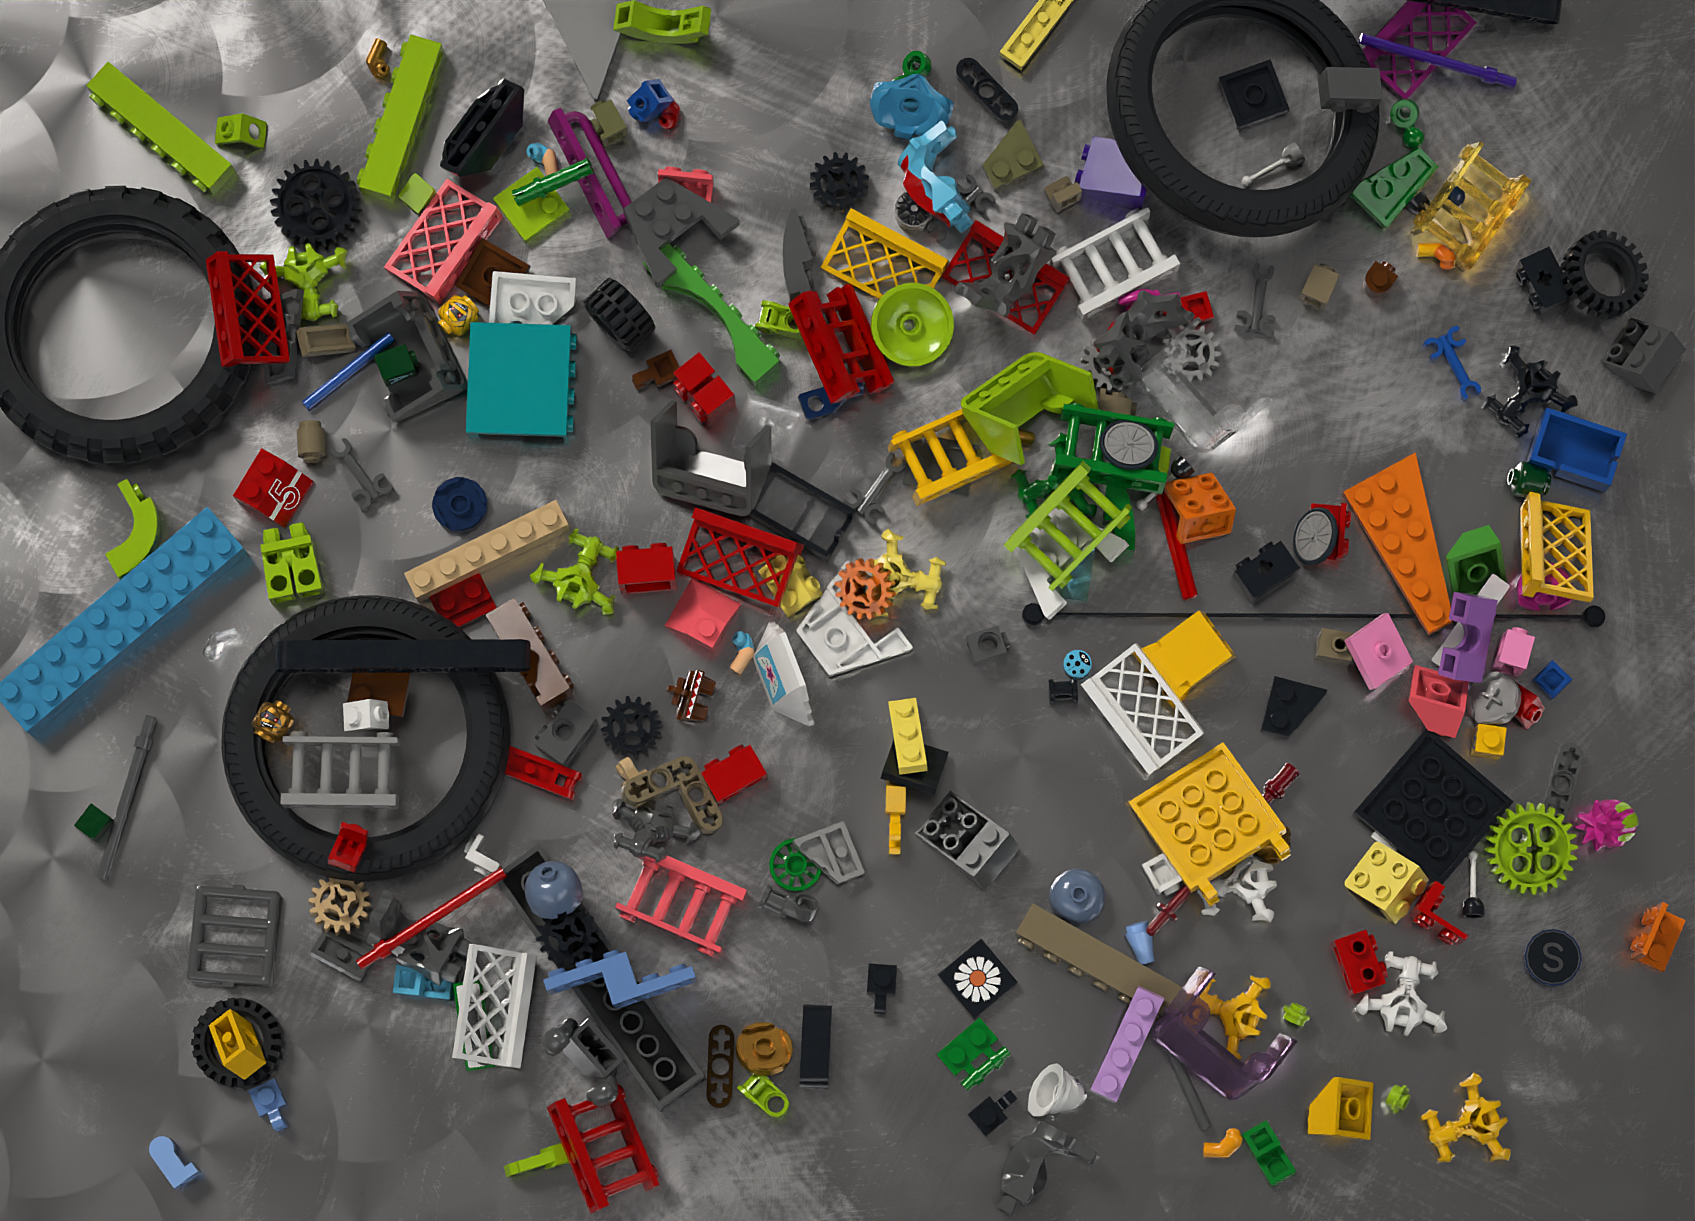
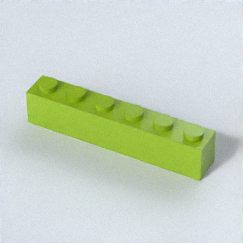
M410 34L408 42H403L399 55L402 58L400 66L394 68L391 77V83H393L391 92H386L382 107L385 108L382 118L378 117L375 123L374 133H376L374 143H369L365 158L368 159L365 169L361 168L358 173L357 184H359V189L363 195L390 203L394 202L444 54L442 43Z
M107 62L86 85L91 93L89 98L96 105L108 107L111 110L109 114L121 125L126 122L132 127L130 132L142 142L146 139L152 144L150 149L162 159L165 156L173 162L171 166L182 176L187 173L194 180L191 183L202 193H205L207 190L214 196L235 173L229 161L110 62Z

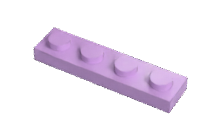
M1138 986L1091 1090L1117 1102L1164 1001V997Z

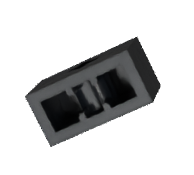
M1550 247L1519 260L1515 267V276L1520 285H1525L1529 293L1527 295L1529 304L1534 310L1537 309L1540 315L1571 301L1569 296L1573 294V291L1565 292L1563 286L1568 281H1561L1560 275L1563 272L1560 270V266ZM1538 279H1540L1541 281L1546 280V286L1543 283L1538 284Z
M1272 541L1258 550L1260 555L1252 560L1246 557L1235 565L1237 570L1232 576L1250 603H1253L1298 573L1300 567L1282 541L1275 545ZM1261 565L1271 568L1268 574L1266 572L1259 573Z

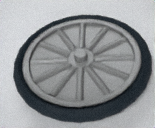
M1119 420L1108 425L1101 433L1100 449L1103 456L1112 465L1125 470H1138L1154 461L1158 453V441L1153 431L1146 425L1139 422Z
M1322 507L1313 508L1306 512L1296 525L1293 536V548L1298 559L1306 565L1311 566L1322 563L1331 555L1335 548L1338 526L1335 517L1329 510Z

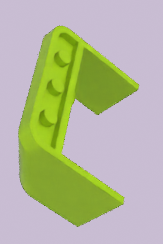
M1041 352L1025 354L966 395L960 402L963 415L988 451L1019 465H1023L1025 460L1018 427L1043 409L1061 414L1064 404L1078 403L1086 408L1099 410L1092 373Z

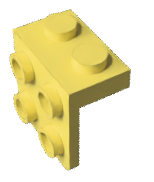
M1375 842L1345 880V886L1378 907L1387 920L1396 925L1400 918L1407 914L1415 898L1423 893L1429 879L1417 864L1381 842Z

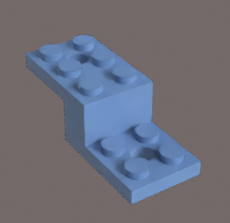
M619 949L603 954L604 959L597 962L592 961V958L580 961L575 964L576 969L566 971L564 968L548 973L549 978L543 979L547 992L553 995L604 977L615 1009L698 982L693 967L687 968L685 964H680L670 968V974L659 977L658 973L650 974L641 978L642 983L638 984L628 954L626 952L621 953Z

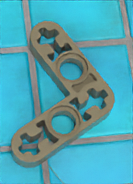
M678 757L629 779L623 785L621 797L626 804L631 806L640 805L677 788L693 822L698 826L701 833L712 834L722 824V814L697 764L690 757ZM681 766L689 768L686 775L680 773L674 778L672 777V773L676 772ZM655 774L662 775L666 780V786L663 788L656 787L652 782V776ZM644 784L646 785L647 789L642 790L638 794V798L635 794H629L632 787L638 789ZM690 789H699L703 794V800L701 802L691 800L689 796ZM707 803L708 806L704 809V811L703 809H701L699 812L696 810ZM707 816L708 818L713 817L715 821L712 824H705L703 819Z

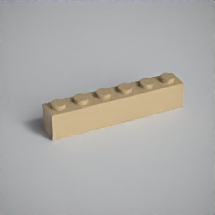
M554 500L404 574L420 604L430 599V596L477 573L482 574L569 532L570 528L557 500Z

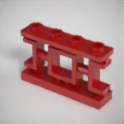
M846 284L842 288L836 287L826 294L829 299L827 303H821L817 291L812 292V290L801 293L788 303L831 404L838 403L845 398L849 399L859 393L860 389L857 383L865 382L870 394L880 393L894 383L885 358L874 342L870 324L852 284ZM836 311H838V313H839V315H840V317H841V319H842L841 322H840V320H839V318H838V316H837ZM822 314H825L829 324H826ZM843 332L851 352L843 353L835 333ZM858 361H860V363H861V365H862V367H863V370H864L863 372H862V370H861V368H860V366H859V364H858ZM844 364H847L851 374H848Z

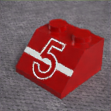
M261 448L234 492L233 497L238 503L286 529L314 481L286 461Z

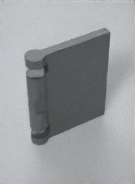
M938 437L952 467L956 468L957 471L967 467V460L958 442ZM924 438L923 446L917 445V441L911 443L927 478L931 479L932 482L942 478L941 474L943 472L926 438ZM973 444L972 447L977 455L978 445ZM907 463L903 484L917 486L918 483ZM971 483L949 493L968 497Z

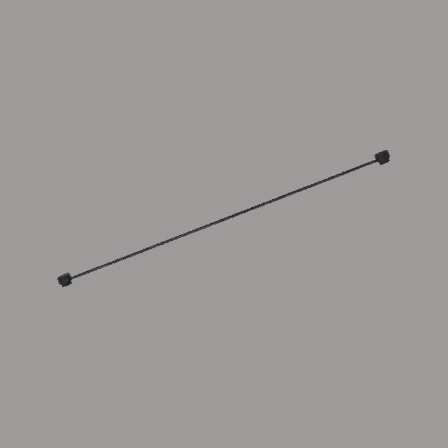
M1036 603L1026 605L1022 611V620L1030 627L1039 626L1045 617L1040 605ZM1596 605L1587 607L1582 615L1496 614L1495 618L1581 619L1583 625L1588 629L1599 628L1604 623L1606 617L1604 610ZM1058 612L1053 617H1190L1194 613ZM1205 613L1208 617L1377 618L1381 615ZM1389 614L1391 618H1417L1415 614Z

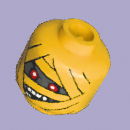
M454 295L439 308L438 316L441 320L438 322V325L447 335L453 332L457 336H462L470 329V322H478L477 313L479 309L466 295L463 297Z

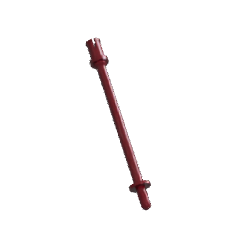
M1285 763L1277 775L1264 784L1265 793L1262 796L1268 804L1274 799H1282L1285 796L1284 791L1300 775L1293 765ZM1185 884L1167 905L1162 903L1156 905L1160 913L1147 926L1146 933L1148 935L1154 936L1168 920L1172 922L1178 920L1175 912L1191 895Z

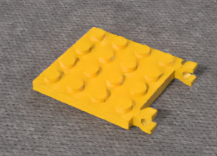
M1224 742L1129 801V806L1189 891L1193 893L1199 889L1210 907L1220 901L1217 897L1218 893L1210 881L1269 843L1281 861L1291 856L1289 852L1290 847L1281 837L1287 833L1285 826Z

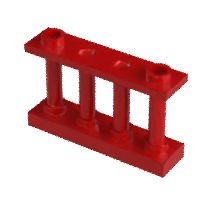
M618 1083L617 1098L610 1104L615 1120L585 1132L578 1130L575 1119L578 1115L599 1108L593 1102L585 1100L571 1106L567 1103L566 1098H563L547 1107L590 1214L609 1206V1196L639 1184L643 1185L645 1192L660 1185L658 1182V1171L650 1163L625 1102V1091ZM620 1130L626 1144L625 1147L595 1159L589 1157L586 1149L588 1142ZM626 1158H632L637 1173L606 1186L600 1183L597 1176L599 1169Z

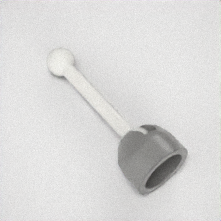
M1295 142L1288 145L1282 152V159L1251 177L1245 176L1242 179V185L1250 187L1253 181L1283 164L1294 167L1305 162L1303 153Z

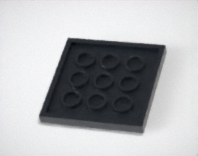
M1426 728L1353 813L1401 855L1417 864L1433 882L1436 880L1443 884L1490 830V826H1493L1498 821L1496 817H1501L1505 813V809H1508L1514 801L1436 734L1428 731Z

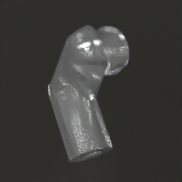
M236 627L219 631L209 636L203 649V655L208 661L218 660L226 644L239 641Z

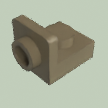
M1068 176L1044 188V192L1056 213L1081 200L1082 190L1077 182L1072 184Z

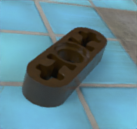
M726 1025L713 1027L708 1039L706 1097L711 1106L719 1109L728 1106L733 1096L735 1036L732 1029ZM719 1030H725V1035L730 1036V1040L724 1042V1051L730 1049L729 1056L723 1053L712 1055L713 1049L719 1051V1043L713 1039L714 1035H719ZM723 1058L729 1063V1069L725 1074L718 1075L714 1073L712 1064L716 1059ZM711 1078L718 1080L729 1078V1084H722L723 1092L728 1093L727 1098L722 1099V1103H717L716 1098L711 1097V1094L717 1091V1082L711 1084Z

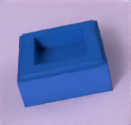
M1552 660L1532 682L1553 700L1573 679Z

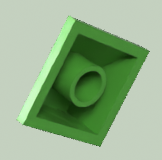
M1490 525L1462 533L1446 556L1452 595L1454 592L1478 595L1492 574H1495L1507 583L1501 542Z

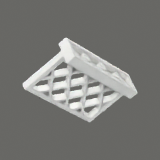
M1137 643L1081 684L1149 775L1158 771L1164 764L1205 733ZM1134 652L1141 659L1140 672L1125 670L1127 657ZM1121 663V669H1115ZM1145 666L1151 673H1145ZM1108 672L1120 673L1118 689L1108 688L1101 678ZM1125 674L1140 676L1138 692L1123 690ZM1144 676L1154 677L1159 683L1157 694L1142 692ZM1162 689L1168 696L1162 695ZM1112 692H1117V693H1118L1117 699H1116V697L1113 695ZM1122 693L1137 695L1135 711L1123 708L1121 705ZM1142 696L1157 698L1155 714L1140 712ZM1161 699L1172 700L1176 705L1174 717L1159 715ZM1179 712H1181L1185 718H1179ZM1129 714L1135 715L1134 721L1129 716ZM1139 716L1154 718L1152 734L1142 733L1138 728ZM1159 719L1174 721L1172 737L1157 735ZM1178 721L1188 722L1196 733L1188 739L1178 738ZM1146 737L1152 738L1151 743L1148 741ZM1156 738L1171 740L1170 753L1163 758L1155 750ZM1176 741L1183 742L1175 748Z
M469 944L452 1058L506 1068L521 1067L537 958L536 954ZM477 951L484 952L489 960V963L481 970L476 964ZM505 956L512 957L510 970L506 974H504L498 964ZM493 967L500 979L490 986L484 974ZM479 979L485 991L476 998L472 993V984ZM503 984L507 994L506 998L500 1003L494 990ZM489 996L495 1008L488 1014H485L479 1003ZM475 1008L481 1019L471 1026L467 1020L468 1012ZM499 1012L503 1021L502 1027L496 1031L490 1019ZM485 1024L491 1036L481 1043L475 1031ZM470 1036L477 1048L470 1054L462 1053L464 1041ZM493 1041L499 1047L497 1059L491 1058L485 1049Z

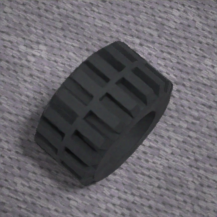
M607 278L583 300L587 312L598 326L617 345L631 352L656 328L652 317L642 304L622 284L614 279Z

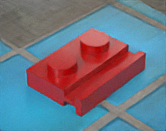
M480 573L429 597L435 611L459 628L486 616L487 613L496 609V605Z

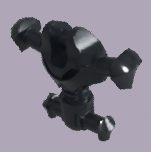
M1509 346L1508 353L1502 362L1505 364L1510 362L1517 372L1514 375L1516 376L1518 393L1514 397L1512 396V398L1509 397L1505 405H1502L1496 399V394L1487 396L1483 408L1486 410L1489 407L1496 413L1498 421L1503 425L1512 427L1517 432L1515 437L1519 438L1528 433L1530 424H1524L1517 418L1520 414L1526 412L1524 409L1528 403L1541 402L1549 404L1552 401L1562 407L1561 412L1565 413L1567 410L1578 406V400L1575 395H1570L1567 398L1558 392L1557 383L1561 373L1557 370L1552 374L1545 368L1548 365L1546 360L1525 364L1519 356L1520 347Z

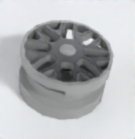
M907 191L902 193L895 204L897 224L908 232L925 230L931 223L933 216L918 206Z

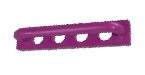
M561 107L553 110L548 118V124L569 165L586 158L570 126V123L577 122L582 127L624 211V208L632 203L589 118L577 111L564 114ZM595 173L577 180L607 238L615 236L620 227L628 223L624 212L616 216Z

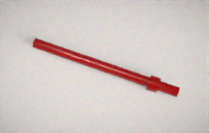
M500 867L387 941L383 939L375 944L374 949L356 960L357 964L363 970L378 959L382 958L383 960L393 954L392 950L506 878V873Z

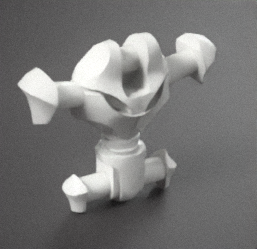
M1252 854L1236 864V868L1233 869V873L1229 874V877L1223 878L1219 875L1210 881L1218 896L1225 897V894L1233 892L1242 897L1243 900H1246L1247 904L1252 903L1256 912L1252 917V921L1264 920L1271 922L1274 918V911L1266 909L1262 900L1270 891L1277 887L1276 881H1269L1267 872L1274 870L1273 865L1260 862ZM1197 889V893L1203 899L1205 910H1202L1201 913L1203 915L1215 916L1220 909L1216 907V904L1210 907L1200 890Z
M1393 951L1388 952L1387 957L1383 961L1386 968L1402 969L1401 974L1397 978L1399 980V987L1391 993L1381 995V999H1368V993L1363 992L1360 1003L1355 1007L1358 1013L1364 1016L1368 1010H1380V1015L1385 1022L1386 1031L1391 1032L1394 1024L1404 1026L1403 1035L1406 1036L1409 1035L1413 1027L1421 1024L1422 1021L1434 1025L1433 1030L1435 1033L1447 1030L1444 1018L1445 1011L1437 1015L1426 1010L1428 1005L1420 1000L1416 991H1414L1417 984L1420 983L1419 974L1427 975L1432 980L1439 974L1437 963L1433 961L1432 965L1422 963L1415 956L1401 958L1393 956Z

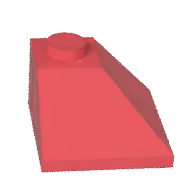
M691 578L667 620L665 627L714 653L741 604L702 582Z
M1418 665L1414 666L1408 701L1428 731L1435 732L1440 736L1456 738L1465 713L1469 681L1454 680L1438 675L1436 670Z

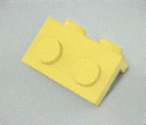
M778 555L771 560L776 573L785 569L789 557ZM800 555L797 556L780 605L787 617L795 615L809 603L820 599L823 595L818 580L811 576L805 566L804 558ZM767 564L758 570L763 579L772 576ZM772 580L766 584L775 597L778 588L775 581Z

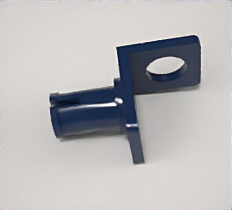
M862 382L857 383L860 392L851 398L864 395ZM824 386L798 395V400L807 420L835 413L847 400L845 398L838 403L831 404ZM811 397L820 399L822 409L819 411L811 410L807 403L808 399Z

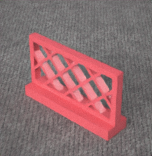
M446 179L384 268L430 297L438 305H441L457 283L481 239L487 240L503 216L499 209L490 202H484L454 182ZM449 189L458 193L459 202L444 205L443 198ZM476 204L482 208L476 217L466 219L464 207ZM460 208L462 220L448 223L446 211ZM441 212L443 224L429 227L428 219L431 214ZM463 226L464 234L461 239L451 241L449 229ZM444 230L446 242L432 245L430 233ZM426 234L427 246L413 249L412 241L414 238ZM447 248L449 256L446 260L435 263L433 251ZM429 252L430 264L416 267L414 255ZM410 257L411 269L400 271L394 267L399 259ZM432 270L433 278L426 287L420 284L417 273Z

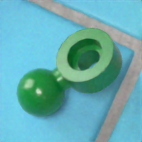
M921 51L910 52L903 60V76H897L892 81L905 78L911 74H919L926 77L931 70L930 58Z
M1401 99L1391 108V120L1396 126L1405 129L1402 136L1404 145L1410 149L1419 148L1424 142L1423 131L1415 127L1414 124L1419 118V107L1410 99ZM1403 108H1408L1410 110L1409 117L1403 116Z

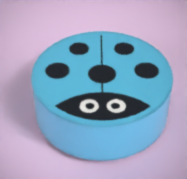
M1082 650L1069 652L1063 662L1065 673L1069 677L1077 679L1087 676L1092 666L1090 656Z

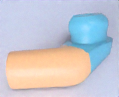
M533 143L527 147L526 153L528 157L544 165L546 176L559 171L556 154L552 149L540 143Z
M737 631L732 636V643L736 645L738 655L729 667L741 675L754 656V648L750 635Z

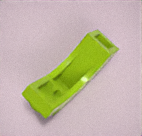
M636 0L618 3L616 5L613 30L627 36L653 42L671 44L696 43L699 37L708 35L711 8L703 5L684 10H665L648 6Z
M128 479L121 481L117 485L133 512L134 526L125 542L105 553L120 580L158 549L162 532L161 517L156 503L151 497L141 501L145 498L142 490L137 483L132 485Z

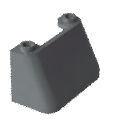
M396 291L346 323L352 342L358 346L369 348L389 332L395 341L382 352L406 344L408 351L414 350L419 362V366L415 367L417 376L388 386L390 395L385 397L384 410L392 421H401L455 396L467 388L466 378L443 330L438 325L439 321L428 299L419 292Z

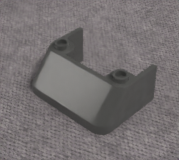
M671 400L650 421L652 483L654 488L664 496L738 516L748 515L757 504L772 464L771 426L766 425L746 445L744 462L698 450L695 434L690 429L677 425V401Z

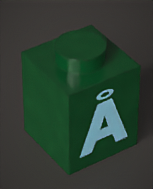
M406 344L374 355L386 387L417 376L415 367L419 366V362L414 350L408 351Z

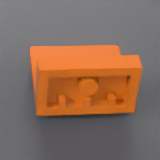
M1213 473L1166 482L1164 491L1180 515L1176 537L1181 544L1231 533L1236 508Z
M1665 902L1652 906L1651 909L1645 911L1641 920L1644 928L1640 935H1635L1630 946V950L1633 951L1630 959L1661 973L1665 971L1686 921L1667 912L1668 904Z

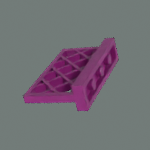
M1406 1L1374 37L1395 42L1397 37L1408 36L1409 47L1414 48L1413 36H1427L1428 51L1426 52L1446 57L1477 22L1464 10L1451 8L1454 12H1450V8L1444 7L1445 12H1431L1430 4ZM1426 6V12H1421V10ZM1451 16H1459L1467 24L1462 31H1451ZM1415 17H1426L1427 32H1413L1412 20ZM1431 17H1445V31H1432ZM1408 26V32H1402ZM1432 36H1446V48L1443 51H1433ZM1365 46L1362 49L1370 68H1378L1374 62L1379 56H1390L1391 71L1380 70V79L1399 99H1407L1437 67L1428 64L1426 70H1415L1414 59L1409 58L1410 70L1396 71L1395 56L1400 55L1384 52L1369 46ZM1396 75H1410L1411 86L1406 92L1397 86ZM1415 75H1420L1419 78L1415 81Z

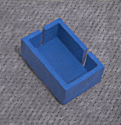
M1546 408L1541 414L1526 462L1544 467L1548 473L1555 470L1554 476L1606 492L1612 484L1618 465L1616 461L1621 455L1627 433Z

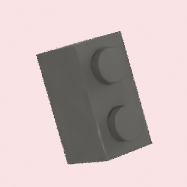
M1326 67L1318 77L1321 109H1331L1332 112H1342L1350 109L1366 113L1374 110L1383 100L1379 68Z

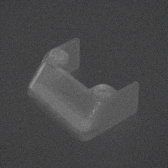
M1196 317L1180 328L1141 365L1142 380L1135 381V383L1169 422L1174 423V428L1195 451L1207 453L1213 451L1241 430L1272 399L1269 396L1261 398L1247 411L1236 404L1226 405L1218 412L1212 408L1181 373V370L1189 363L1191 358L1190 349L1182 339L1202 321L1199 317Z

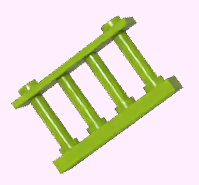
M1084 461L1071 472L1004 543V546L1011 553L1017 547L1020 550L1024 549L1055 578L1048 587L1051 591L1057 586L1063 589L1073 578L1070 573L1115 526L1121 529L1131 518L1128 513L1132 506L1129 503L1120 511L1089 481L1090 477L1087 474L1091 467ZM1074 487L1078 490L1082 489L1112 518L1102 531L1069 501L1071 498L1068 494ZM1055 507L1067 513L1093 538L1083 550L1077 547L1050 521L1052 518L1048 514ZM1036 527L1039 530L1043 529L1074 558L1064 570L1060 569L1031 541L1032 537L1029 534Z

